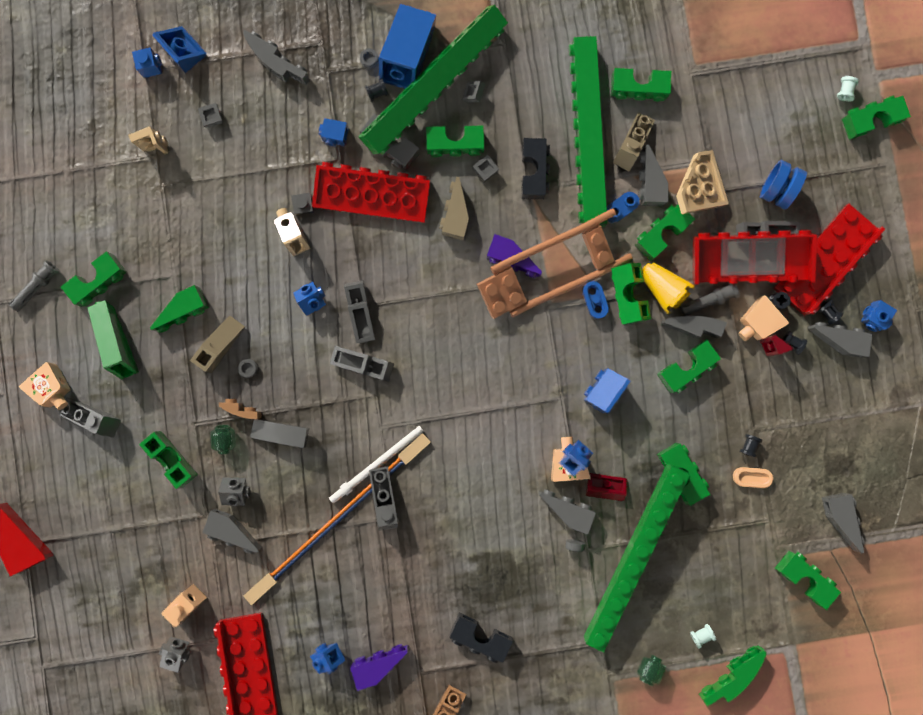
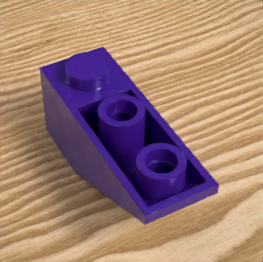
M494 234L486 259H489L491 264L496 265L523 251L513 240ZM529 257L511 265L514 272L521 270L526 272L525 275L531 278L540 277L542 271Z
M399 644L387 652H384V650L373 653L372 657L366 658L362 656L356 658L350 669L357 691L377 685L408 653V645L403 646Z

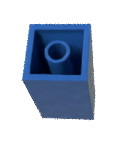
M403 4L399 5L379 56V80L382 79L384 83L406 89L421 74L435 30L436 14Z

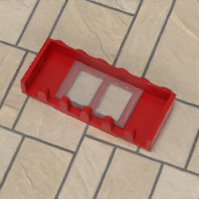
M788 230L778 231V234H770V231H758V235H750V232H738V235H730V232H719L718 236H710V233H698V236H693V283L695 285L699 284V282L718 284V282L738 283L748 281L749 283H758V281L777 283L778 281L798 282V280L815 282L817 235L811 233V230H799L797 234H791V231Z

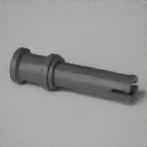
M45 260L40 270L32 274L30 282L8 305L13 310L19 312L42 286L48 285L49 279L55 273L58 274L60 272L59 269L51 262Z
M729 283V286L721 289L716 288L709 295L680 305V310L683 316H687L711 305H722L729 299L739 298V290L735 283Z

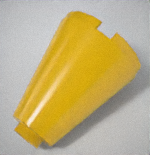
M648 263L642 269L644 282L668 315L672 313L670 311L672 307L677 309L691 294L689 292L690 288L695 289L692 283L656 263Z

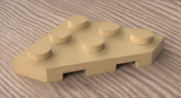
M713 150L698 152L693 156L676 195L681 214L724 207L729 204Z

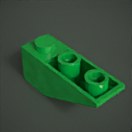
M193 285L176 293L150 329L162 333L169 330V326L175 323L179 325L186 322L190 316L196 317L205 313L204 310L209 308L200 287Z

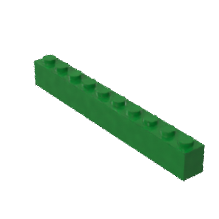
M496 5L486 7L358 136L373 154L385 153L390 148L389 144L393 140H398L403 134L402 131L415 123V117L418 114H423L429 108L428 104L431 101H436L442 95L441 91L444 88L450 87L454 83L453 79L467 70L466 66L468 63L477 60L480 56L479 52L482 49H487L492 44L491 40L494 37L500 36L505 31L504 27L508 24V21Z
M596 36L574 37L572 44H569V56H572L573 62L570 63V75H573L574 80L571 81V93H574L575 100H572V112H575L576 118H573V130H576L577 137H574V148L578 150V156H575V167L579 168V174H576V185L580 186V193H577V204H581V212H578V222L582 224L607 211ZM607 220L600 223L599 225L602 228H605V226L607 225Z
M669 463L666 464L584 634L587 645L601 652L605 651L690 476L686 471Z

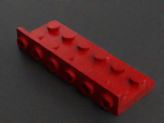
M328 162L316 165L312 207L425 223L431 181L427 180V176L416 175V178H409V174L397 172V176L389 175L390 171L378 170V173H373L371 168L360 167L358 171L352 170L350 165L341 164V168L333 167L334 163Z
M851 204L845 205L817 237L815 282L808 280H798V282L778 281L773 289L777 293L786 292L790 297V304L803 316L815 314L821 308L819 304L833 294V288L844 282L846 279L844 276L848 271H853L858 266L857 261L860 258H864L870 252L869 247L872 244H876L883 237L882 233L885 228L883 226L877 228Z
M263 613L219 620L214 627V636L218 638L219 644L217 646V655L219 658L221 657L220 674L221 677H224L223 694L227 697L228 702L226 705L227 715H279Z

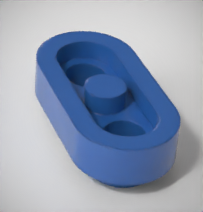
M626 192L607 206V211L613 208L617 210L618 215L609 218L607 221L617 223L638 207L639 197L633 192ZM627 199H632L633 204H629L627 202Z
M596 281L588 282L583 287V296L588 312L594 319H601L608 313V305L602 286ZM590 288L595 290L594 295L589 293ZM596 306L601 308L600 313L595 312Z

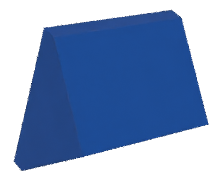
M183 26L154 32L152 35L185 73L207 54Z

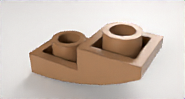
M225 399V403L219 402V407L233 415L248 419H261L262 412H258L256 408L244 407L243 411V403H237V399Z
M448 685L433 715H456L466 694Z

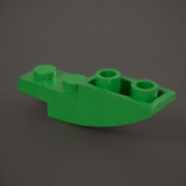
M759 645L752 646L741 657L733 658L730 664L726 666L730 673L720 676L716 683L705 686L701 690L702 692L698 694L706 706H710L722 697L729 703L745 690L759 672L766 657V651Z

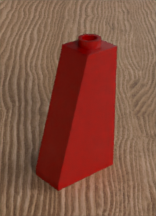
M8 503L0 504V557L10 577L54 556L52 551Z

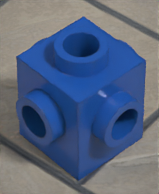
M314 282L306 284L293 292L298 305L306 316L326 305L323 299L326 296L320 286L317 288Z
M882 300L875 301L865 308L860 322L864 323L865 327L873 332L886 330L892 325V318L897 310Z
M578 440L573 445L568 444L563 450L564 456L559 464L571 475L575 476L581 469L584 471L590 465L591 461L589 459L593 452Z
M324 643L315 649L316 652L310 656L313 661V667L319 674L324 672L330 674L338 669L337 666L345 661L337 643L330 645Z

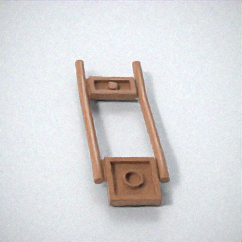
M612 208L569 231L490 267L494 275L477 283V286L491 318L495 319L508 311L514 318L537 305L611 272V268L622 266L633 260L632 255L628 253L614 261L602 227L599 225L615 216V210ZM582 233L594 267L597 270L527 302L511 265Z

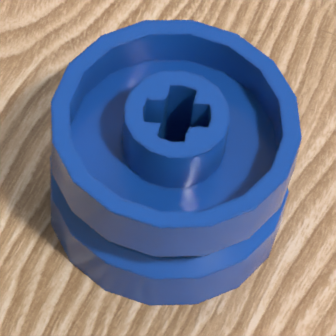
M780 160L767 177L762 187L760 198L768 202L775 199L776 206L784 210L787 209L799 194L807 177V172L798 167L791 170L790 163Z

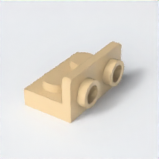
M150 126L128 135L130 141L143 151L149 152L157 148L164 154L169 153L167 150L169 144L165 136H161L159 131H155Z

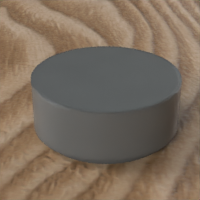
M371 48L364 49L360 53L361 65L366 69L375 68L379 62L377 52Z
M244 359L238 365V372L244 378H252L258 373V365L254 360Z
M567 539L565 548L570 551L583 552L585 550V542Z

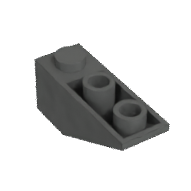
M646 145L639 155V162L642 163V170L639 171V181H642V188L639 189V200H641V206H665L668 203V181L650 146Z
M816 322L815 325L808 326L807 328L842 355L859 358L870 356L872 334L865 333V329L853 328V331L846 330V326L834 325V328L827 327V323Z
M71 398L66 399L68 405L62 409L60 416L94 434L114 438L121 419Z
M388 466L370 469L369 475L378 530L398 528Z
M546 489L544 492H538L569 528L588 535L596 514L595 511L591 510L592 506L582 502L580 505L574 504V500L563 496L562 499L555 497L556 493Z
M847 493L822 497L825 516L854 551L864 553L863 547L865 542L859 530L861 523L856 515L855 508L857 504L852 494Z
M218 509L210 511L202 532L207 535V538L214 541L223 540L230 547L244 548L243 551L250 554L258 553L262 550V546L234 515Z

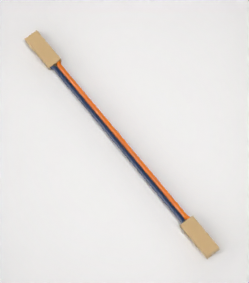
M422 433L388 467L389 475L391 476L403 464L409 463L431 441ZM371 484L274 572H269L243 597L251 605L254 604L278 582L277 579L372 493Z

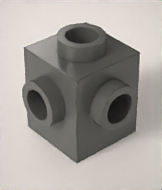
M222 478L218 492L221 505L245 506L246 499L250 497V486H247L246 478Z
M171 636L168 642L163 643L159 652V655H161L160 667L178 673L190 656V651H188L189 642Z

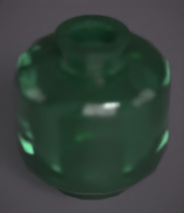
M230 425L215 426V429L210 432L211 448L214 451H218V454L230 453V450L236 447L235 430L230 428Z
M651 655L650 658L643 657L637 670V674L640 676L639 680L653 687L655 684L659 685L666 672V667L661 664L663 660L654 655Z

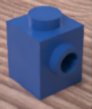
M151 47L132 52L135 68L143 78L162 74L160 56Z
M324 118L323 124H320L319 135H321L320 137L323 142L332 147H336V145L346 146L349 131L347 122Z

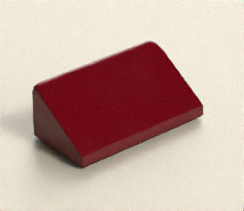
M776 335L760 340L767 357L780 355L793 349Z
M589 473L590 479L587 480L586 496L624 501L627 490V478Z

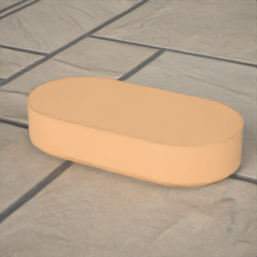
M740 467L734 471L733 480L742 487L768 488L773 482V475L766 469Z

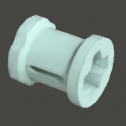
M845 76L841 78L842 86L837 97L842 101H853L855 99V87L858 85L859 80L855 77Z
M708 624L696 632H690L694 643L699 649L703 644L716 640Z

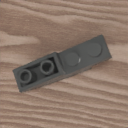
M246 30L243 31V35L255 56L272 74L286 83L289 77H292L307 85L310 78L304 67L300 65L295 66L291 64L289 59L281 56L278 46L270 40L264 41L254 31L251 33Z

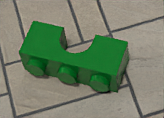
M614 68L611 76V97H616L619 100L634 98L638 101L653 99L656 102L667 100L671 94L672 71L652 70L649 76V83L639 84L634 79V69Z
M895 95L885 98L882 103L877 104V101L867 104L864 109L860 110L857 107L847 112L848 115L842 118V122L848 138L851 140L866 135L875 129L873 117L879 118L884 128L904 122L911 115L904 96L895 98Z
M483 125L464 126V136L459 141H451L447 138L445 126L426 127L427 155L441 157L442 154H450V156L458 157L461 154L479 156L480 153H484Z
M679 204L676 207L671 205L664 212L666 216L662 220L657 218L650 225L652 229L648 233L644 231L636 238L639 242L635 246L650 262L668 246L662 239V230H672L678 236L695 220L690 213L681 214Z
M106 251L91 263L96 269V277L92 282L87 283L83 277L75 275L61 286V289L74 305L80 307L88 306L93 302L94 297L105 293L112 283L119 282L123 275L127 273L114 254Z
M629 263L611 268L612 281L616 291L615 298L618 302L619 318L622 325L651 320L648 301H637L633 296L634 287L638 283L644 282L641 263Z
M708 340L702 341L687 352L692 359V367L688 371L682 370L677 363H672L657 374L670 393L677 392L678 394L687 388L686 384L688 382L697 381L702 377V372L705 370L711 371L718 366L716 362L721 360V358Z
M154 431L139 444L151 459L157 460L165 468L166 473L164 475L176 489L183 488L198 475L162 431Z
M675 443L659 452L657 456L664 468L669 463L683 469L690 475L680 495L685 504L691 506L709 496L708 489L710 487L704 478L701 479L698 472L700 470L694 461L691 462L688 455L690 453L686 446L681 445V443Z
M788 551L774 569L794 584H797L801 578L808 577L810 586L804 594L818 606L827 610L841 593L836 588L837 584L829 577L825 579L821 575L822 571L812 564L810 566L805 562L807 558L801 553L796 552L795 554Z

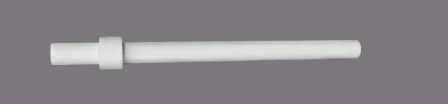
M419 425L352 480L342 484L340 489L329 497L330 501L334 504L344 495L350 494L355 486L369 476L370 469L382 466L422 434L424 430Z

